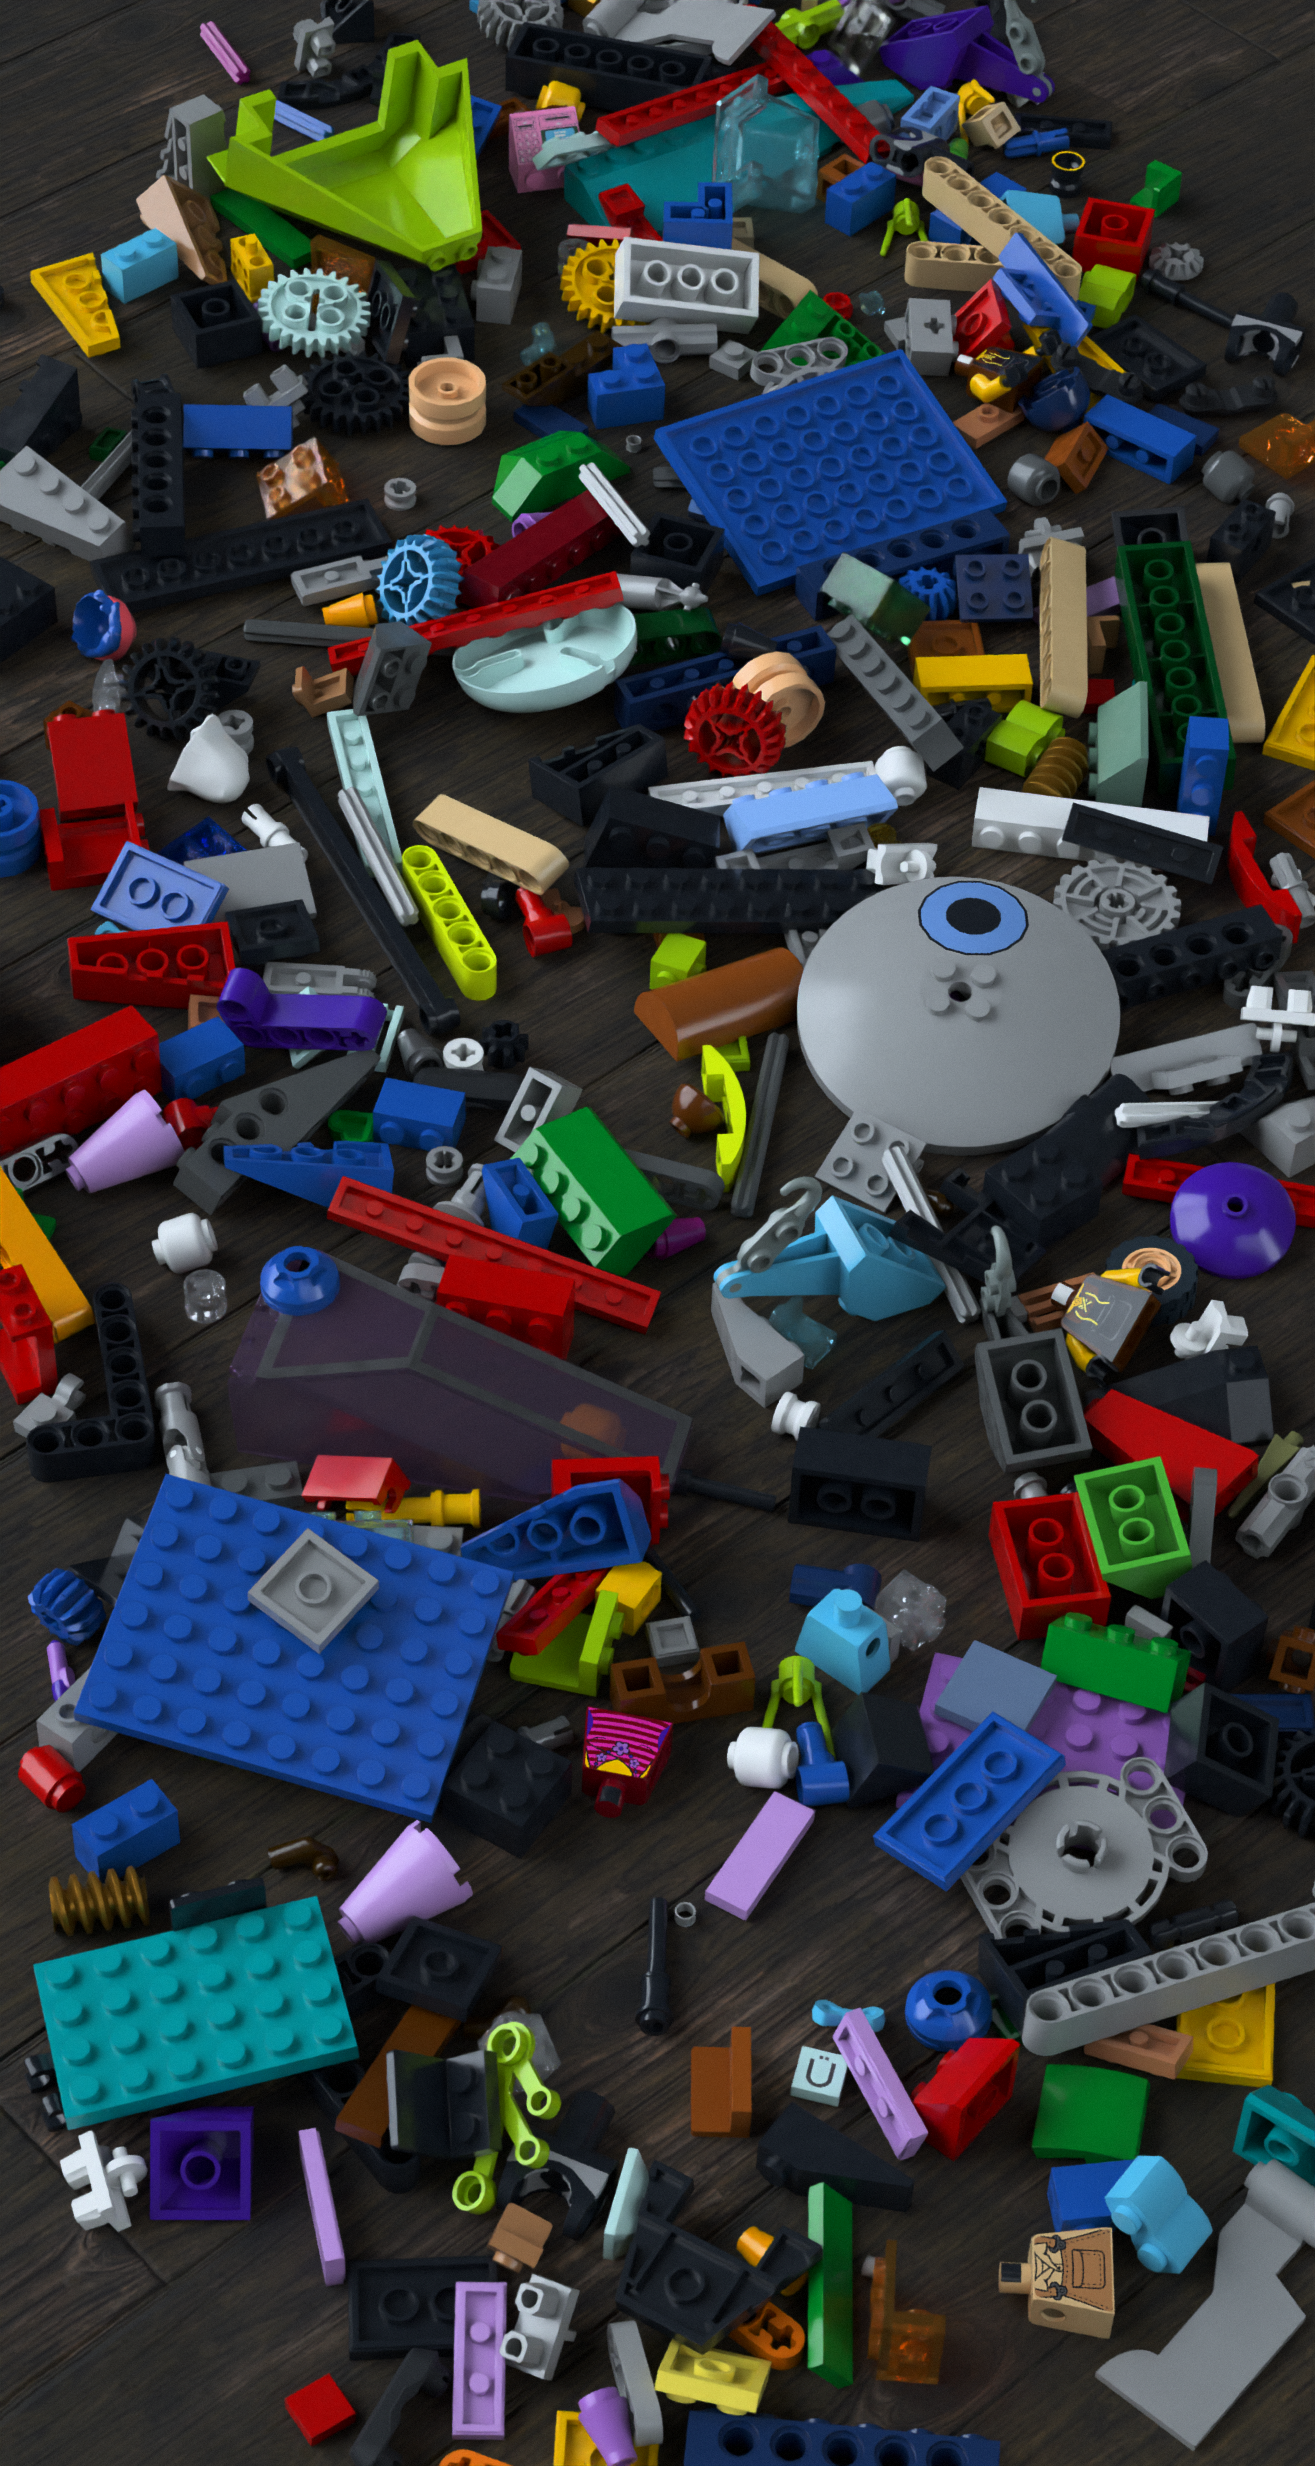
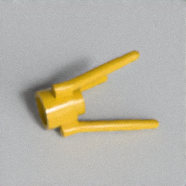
M976 79L964 84L958 91L960 96L958 111L961 138L968 143V147V135L962 127V124L966 122L965 113L974 115L984 106L995 102V98L982 88Z

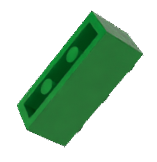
M1074 1612L1066 1613V1615H1062L1049 1624L1040 1668L1057 1675L1056 1681L1167 1714L1171 1711L1172 1704L1182 1698L1192 1651L1178 1648L1179 1644L1176 1641L1164 1637H1153L1151 1640L1136 1636L1135 1630L1122 1625L1104 1627L1092 1623L1093 1619L1090 1616Z

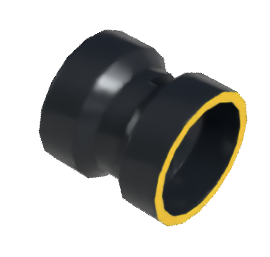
M1063 151L1053 156L1051 162L1053 174L1049 180V191L1053 195L1066 199L1077 197L1081 193L1083 181L1080 176L1083 174L1085 166L1084 158L1075 152Z

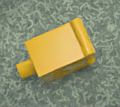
M254 233L230 239L231 271L251 303L258 302V298H261V290L268 289V282L274 281L273 263Z

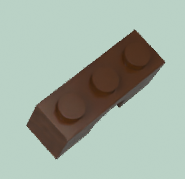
M745 1641L700 1649L698 1663L692 1669L677 1675L660 1673L656 1657L611 1664L609 1697L613 1711L677 1724L752 1711L754 1707L756 1677Z

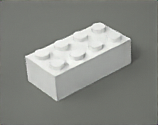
M624 237L615 254V319L651 323L657 318L667 317L673 319L677 324L716 323L717 331L748 334L758 319L759 253Z

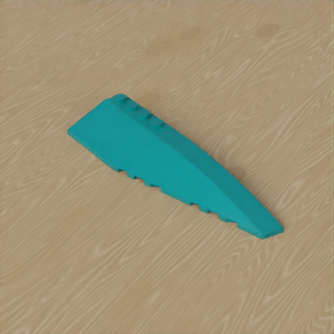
M897 80L871 81L835 86L848 98L854 107L870 100H877L880 104L885 103L891 113L894 114L914 102V95ZM797 93L784 95L705 117L565 165L564 199L590 225L611 227L598 199L599 193L628 183L645 204V218L656 232L662 236L664 201L697 202L698 182L732 183V207L734 210L739 206L741 199L745 197L749 200L759 195L761 187L768 183L774 186L782 181V175L786 172L795 173L829 153L832 145L836 142L844 144V142Z

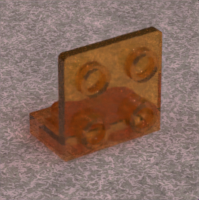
M315 437L304 444L298 445L293 451L276 462L268 464L256 475L266 516L269 520L281 518L314 496L318 498L323 506L330 505L331 507L349 502L337 461Z
M886 2239L884 2257H875L869 2309V2313L872 2315L871 2328H869L867 2359L877 2360L876 2380L937 2385L945 2338L946 2315H935L922 2309H913L906 2312L894 2311L897 2240Z

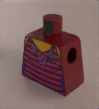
M587 1706L582 1792L596 1797L594 1809L598 1814L608 1818H616L621 1815L624 1803L641 1806L648 1802L671 1755L673 1722Z

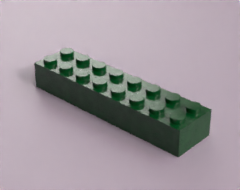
M1191 541L1117 546L1115 582L1135 684L1139 681L1148 682V749L1157 795L1177 794L1189 717L1228 719ZM1230 726L1229 754L1223 790H1233L1236 755Z

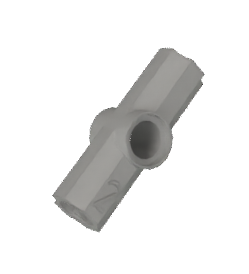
M661 317L653 320L650 325L612 326L611 338L623 346L647 343L653 359L664 364L677 360L680 355H712L717 351L718 347L716 323L677 324L671 318Z
M1315 1445L1309 1448L1302 1447L1285 1470L1271 1478L1267 1493L1237 1530L1236 1541L1240 1543L1245 1553L1256 1559L1262 1556L1269 1557L1287 1532L1300 1525L1304 1510L1315 1497Z

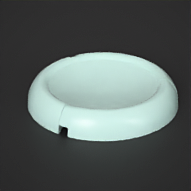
M616 602L613 606L606 609L594 608L579 612L578 615L572 618H556L545 621L535 628L522 627L507 631L501 637H485L471 641L468 645L456 649L452 661L453 670L466 694L485 707L511 713H532L561 708L600 692L607 684L614 682L625 671L634 656L637 645L636 623L629 609Z

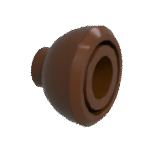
M688 1083L679 1086L672 1102L673 1118L669 1121V1124L677 1133L687 1139L691 1133H708L724 1123L722 1112L704 1093Z

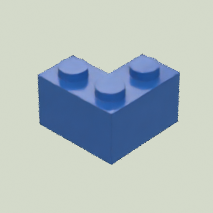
M698 182L697 202L664 201L663 242L732 250V183Z
M647 343L613 348L612 370L588 374L587 409L596 429L664 419L665 383Z

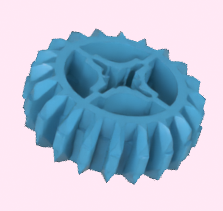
M427 534L407 535L406 539L397 540L396 548L388 549V560L381 561L383 566L382 574L376 576L380 579V586L375 589V592L381 596L376 604L383 609L381 617L387 619L389 623L401 621L405 625L410 626L450 615L449 611L451 609L458 608L455 603L456 596L463 594L458 590V584L464 578L458 574L462 564L455 560L457 552L449 548L448 543Z

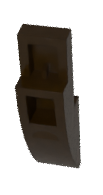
M595 331L559 357L552 352H548L504 382L502 390L531 406H550L551 404L554 405L568 401L588 391V374L599 373L610 366L613 361V348L623 347V345L601 332Z

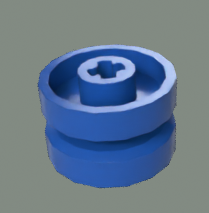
M0 780V878L14 876L28 870L39 859L43 848L39 826V807L36 796L28 787L8 780Z

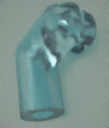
M546 322L538 323L531 328V333L534 336L532 339L533 344L520 351V359L526 366H529L548 352L554 351V333L550 332L549 324Z

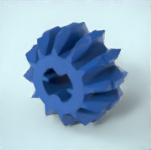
M921 566L918 572L907 570L906 576L899 578V583L896 587L895 603L897 611L903 613L905 620H946L947 616L953 615L956 608V582L950 579L949 573H938L936 567L932 570H925Z
M56 1568L50 1574H46L34 1586V1590L28 1596L32 1613L40 1619V1624L45 1625L49 1629L50 1634H55L62 1642L70 1643L71 1645L78 1646L84 1640H88L100 1628V1624L106 1618L103 1603L95 1596L94 1590L85 1584L84 1579H78L73 1572Z

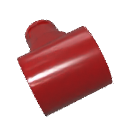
M522 887L518 889L515 899L525 916L523 936L529 954L532 957H537L572 947V933L565 915L562 913L555 915L550 908H546L540 895Z
M180 1098L172 1101L164 1108L162 1118L166 1124L170 1123L184 1152L191 1146L197 1150L203 1144L201 1139L212 1126L210 1123L219 1106L209 1108L208 1105L197 1106L192 1099Z

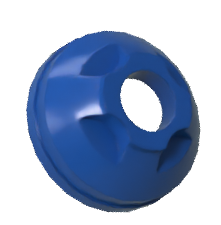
M293 1246L279 1252L265 1264L260 1276L261 1295L264 1301L272 1309L286 1315L302 1316L319 1312L335 1300L340 1289V1276L334 1260L326 1253L310 1247ZM294 1260H305L310 1263V1266L301 1272H292L285 1268L287 1264Z
M939 1970L929 1973L919 1979L907 1995L905 2018L910 2033L918 2042L936 2051L948 2052L951 2049L958 2051L968 2038H983L992 2023V2003L987 1989L978 1979L962 1971ZM951 1987L957 1989L962 1994V1997L956 2004L942 2005L934 1999V1995L941 1988Z

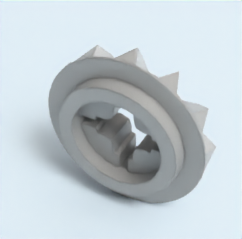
M1175 241L1171 245L1162 243L1160 247L1153 248L1149 257V266L1152 270H1161L1162 275L1171 280H1188L1196 277L1202 271L1204 258L1200 256L1198 249H1190L1188 243L1179 245Z

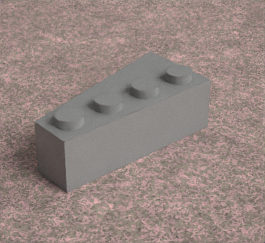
M28 446L24 447L0 470V521L10 524L14 530L24 534L26 532L41 537L43 542L54 547L56 544L69 549L71 554L88 561L127 553L136 546L124 520Z

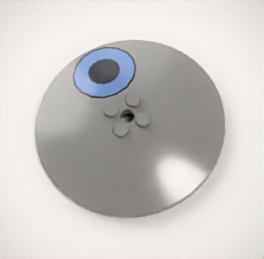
M936 877L916 880L883 890L858 903L830 926L811 952L803 970L797 1000V1031L801 1050L814 1079L826 1096L849 1118L852 1117L856 1108L927 1143L924 1152L966 1156L998 1153L1034 1142L1060 1122L1064 1113L1077 1099L1084 1094L1090 1096L1107 1077L1113 1057L1115 1056L1121 1014L1115 979L1105 957L1088 933L1058 907L1028 891L1001 882L970 877ZM960 990L968 993L970 998L964 1002H958L949 995L954 991Z

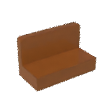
M1086 422L1057 437L1045 460L1058 468L1061 477L1073 492L1077 494L1087 488L1109 447L1089 422Z
M732 2027L730 2047H693L691 2049V2135L694 2137H750L752 2114L751 2027Z

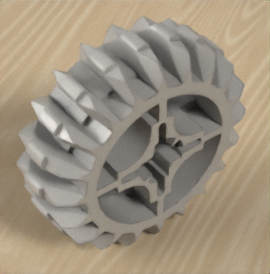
M479 0L477 22L480 24V31L486 33L487 40H496L497 47L504 45L508 47L509 51L524 22L562 29L564 8L560 5L561 0Z

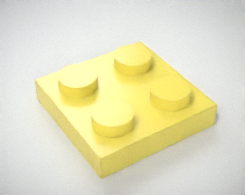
M672 2339L658 2369L654 2390L665 2392L667 2398L679 2403L691 2404L695 2403L696 2400L717 2404L718 2410L731 2415H744L747 2411L756 2413L768 2382L772 2361L711 2348L702 2355Z

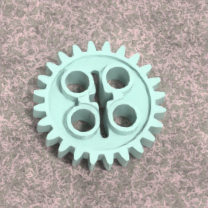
M304 268L303 275L290 270V278L279 274L278 283L269 281L268 289L261 290V298H258L257 312L261 317L262 333H269L270 342L280 339V349L290 345L292 346V354H296L301 349L305 350L306 357H310L313 351H317L319 356L324 358L325 351L330 350L332 354H338L339 347L350 351L351 343L360 344L361 336H366L367 327H370V302H366L367 294L365 292L359 293L358 284L348 286L349 277L346 276L337 280L335 271L325 276L323 275L322 268H319L316 274H311L308 268ZM319 294L315 330L311 332L309 331V323L311 320L313 295Z

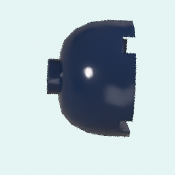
M1074 367L1073 374H1070L1066 368L1032 386L1035 393L1028 399L1023 394L1018 401L1024 415L1034 427L1045 432L1061 430L1064 434L1081 425L1080 418L1087 412L1091 398L1086 379L1078 367Z

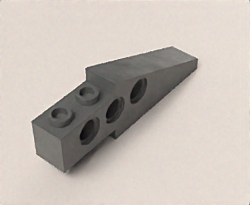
M372 1049L369 1051H357L223 1100L210 1123L212 1126L201 1139L203 1144L197 1150L191 1146L177 1161L176 1166L180 1170L173 1185L211 1216L249 1178L225 1168V1165L215 1162V1160H219L224 1164V1146L273 1144L281 1147L283 1151H291L292 1148L297 1147V1143H306L328 1121L329 1116L338 1111L371 1077L381 1057Z

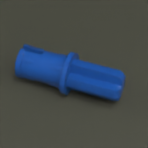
M1066 128L1038 133L1035 130L1032 131V135L1010 138L1002 145L1004 156L1007 159L1034 154L1036 157H1040L1041 153L1069 149V135L1065 136L1068 131Z

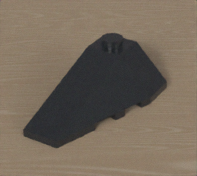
M1184 506L1115 511L1111 514L1116 549L1117 546L1189 541Z
M1257 1345L1211 1351L1107 1385L1105 1388H1097L1085 1392V1401L1088 1405L1093 1399H1101L1113 1389L1244 1447L1269 1445L1274 1437L1269 1380Z

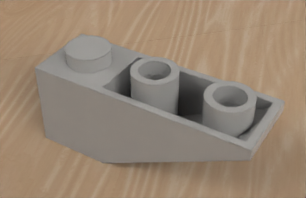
M714 1282L712 1285L711 1313L734 1381L763 1408H766L781 1398L785 1392L791 1391L802 1383L805 1355L797 1344L786 1340L779 1334L765 1317L758 1316L746 1306L741 1297L731 1299L723 1297L716 1282Z

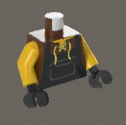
M1057 329L1041 334L1038 338L1041 346L1034 345L1024 352L990 346L976 358L961 354L956 361L954 372L956 375L968 378L966 393L969 397L984 403H990L1013 414L1020 407L1018 401L1023 394L1028 399L1035 393L1032 386L1041 381L1044 355L1052 356L1053 353L1057 352V347L1062 344Z
M1148 1263L1143 1268L1107 1270L1101 1276L1088 1274L1079 1289L1062 1281L1052 1293L1051 1304L1066 1311L1060 1326L1067 1332L1065 1340L1067 1348L1078 1368L1085 1372L1101 1388L1107 1386L1103 1382L1107 1372L1113 1370L1116 1373H1123L1161 1306L1157 1298L1146 1290L1162 1295L1164 1290L1157 1286L1158 1281L1163 1276L1169 1277L1170 1272L1153 1263Z

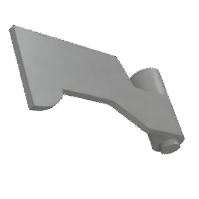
M601 0L584 18L583 27L584 33L648 45L671 39L712 45L715 58L723 64L731 65L771 22L776 13L772 9L716 0H679L659 15L637 12L646 0Z
M1276 2159L1270 2160L1267 2164L1262 2161L1258 2162L1245 2180L1244 2186L1249 2189L1245 2204L1222 2228L1219 2234L1213 2292L1159 2355L1146 2350L1128 2351L1110 2359L1095 2374L1098 2380L1193 2452L1306 2319V2315L1278 2279L1277 2275L1305 2243L1315 2249V2187Z

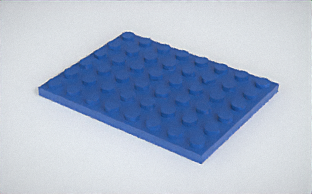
M902 349L655 429V442L708 523L725 529L724 547L756 596L796 583V569L798 566L990 509L993 514L1005 511L1007 500Z
M165 1474L73 1712L74 1720L432 1823L443 1791V1784L447 1779L514 1581V1572ZM307 1528L379 1580V1589L320 1654L248 1601V1591Z

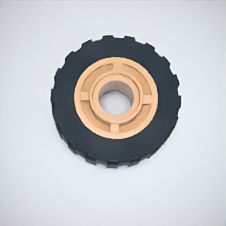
M1150 1235V1237L1138 1236L1134 1237L1133 1240H1126L1120 1243L1118 1248H1114L1110 1252V1258H1107L1105 1263V1271L1143 1268L1146 1264L1153 1263L1170 1272L1169 1277L1163 1276L1158 1281L1157 1286L1164 1290L1162 1295L1146 1290L1152 1293L1161 1303L1150 1325L1152 1327H1160L1162 1324L1169 1325L1175 1323V1320L1185 1317L1189 1309L1192 1310L1197 1296L1198 1265L1195 1264L1193 1254L1189 1253L1185 1246L1173 1242L1172 1239L1159 1238Z

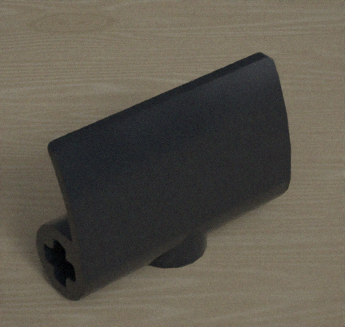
M1123 1074L1113 1075L1090 1096L1087 1094L1082 1095L1064 1113L1062 1120L1046 1133L1103 1182L1102 1189L1126 1169L1129 1154L1139 1155L1138 1127L1122 1128L1118 1126L1115 1116L1116 1108H1119L1122 1103H1152L1134 1081Z

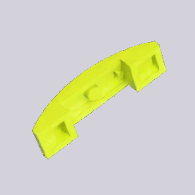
M702 1045L701 1077L704 1094L712 1102H722L727 1134H717L716 1167L718 1175L725 1184L723 1192H729L737 1179L744 1149L746 1130L745 1100L739 1081L728 1062L711 1045Z

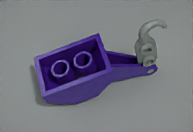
M1004 0L1007 12L1006 33L1012 50L990 35L994 21L988 5L911 20L877 46L884 65L919 90L928 89L930 86L944 90L952 86V80L956 78L967 82L976 79L981 86L1017 95L1037 103L1045 101L1055 91L1053 80L1043 73L1045 58L1033 23L1019 9L1017 0Z

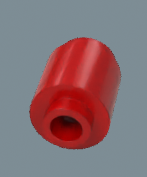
M53 1746L34 1747L22 1757L18 1778L47 1808L65 1813L73 1809L82 1800L86 1792V1786L82 1782V1775Z

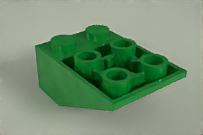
M811 290L760 350L764 351L811 340L834 337L842 340L847 345L848 353L844 367L886 354ZM834 351L822 352L829 359L840 358L838 353ZM800 357L790 359L793 364L798 366L808 364L806 360Z

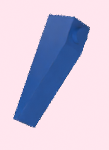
M334 1141L333 1149L321 1150L314 1147L311 1142L297 1143V1147L292 1148L291 1151H283L281 1147L273 1144L224 1146L225 1168L329 1208L342 1176L392 1193L394 1168L388 1143Z
M613 1479L576 1485L463 1543L460 1550L463 1558L513 1571L514 1581H517L519 1579L525 1580L640 1563L644 1558L652 1536L641 1498L623 1480Z

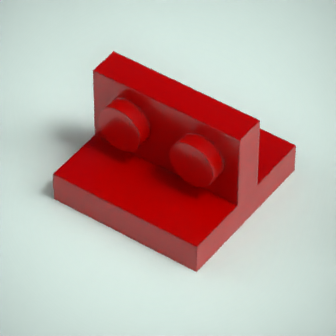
M992 279L954 314L957 317L955 336L952 337L953 341H958V357L963 354L976 358L990 346L1015 351V344L1009 332L1012 326L1005 300L1000 292L1001 288Z

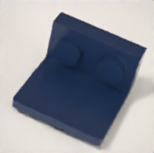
M1028 554L955 555L951 580L956 582L959 620L961 623L1032 621L1033 604Z

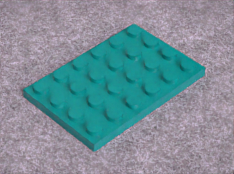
M317 1896L202 1923L175 1932L169 1931L33 1964L68 2130L359 2058L355 2035Z

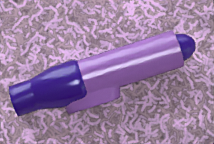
M53 1640L47 1646V1655L52 1681L51 1689L53 1698L56 1701L75 1683V1674L72 1668L68 1667L64 1644L58 1640Z

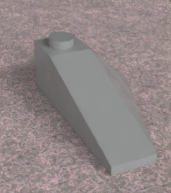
M1315 1096L1280 1103L1267 1115L1240 1131L1251 1144L1288 1178L1315 1164Z

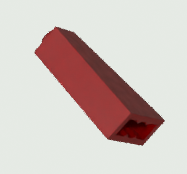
M1113 1389L1103 1398L1093 1399L1083 1411L1091 1445L1116 1466L1161 1456L1179 1517L1187 1524L1194 1467L1217 1469L1214 1518L1258 1476L1259 1455L1253 1450Z

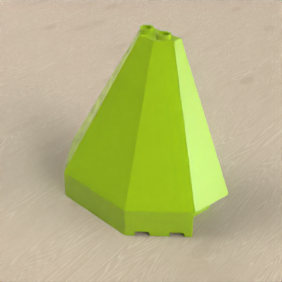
M418 40L388 49L378 121L271 157L272 131L277 98L268 89L240 99L236 136L230 137L229 148L206 157L224 182V186L277 212L426 265L432 271H438L444 266L461 260H469L478 251L477 244L481 241L482 220L467 58L437 67Z

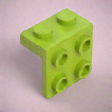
M600 1590L594 1614L579 1613L539 1655L523 1656L518 1652H514L510 1664V1677L516 1681L596 1697L602 1675H609L611 1664L613 1663L614 1648H611L613 1639H620L624 1625L625 1613L618 1612V1593Z

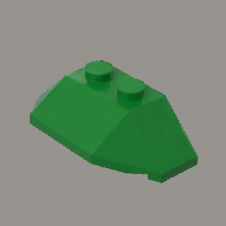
M560 430L501 456L492 504L513 523L521 514L539 512L586 491V486L578 477L581 473L579 467L582 464L586 466L591 462L596 464L609 481L630 473V466L609 447L584 433Z

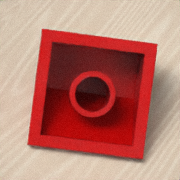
M968 2038L957 2052L951 2049L944 2055L938 2064L936 2075L928 2084L925 2082L919 2083L909 2097L928 2131L925 2142L955 2162L1012 2097L1020 2043L1014 2039Z

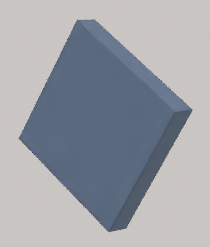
M974 1640L935 1703L934 1714L974 1731L993 1711L1028 1733L1054 1689L1057 1675Z

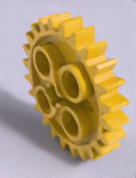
M600 239L598 248L590 242L587 243L585 251L577 248L575 257H568L567 265H564L561 276L560 290H563L562 301H569L567 310H578L576 320L580 321L587 318L589 320V329L596 324L601 325L600 330L602 334L608 328H612V326L650 325L649 322L614 318L615 254L619 248L617 239L613 240L612 246H607L606 242Z

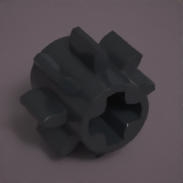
M497 1020L489 1027L482 1028V1038L478 1040V1043L483 1048L484 1056L488 1055V1066L506 1070L514 1067L518 1062L523 1063L525 1061V1051L529 1050V1035L519 1034V1023H514L510 1020Z

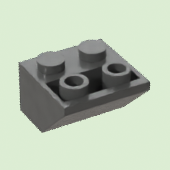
M401 621L376 624L353 689V713L357 716L408 710L415 698V690L422 670L427 664V656L432 643Z

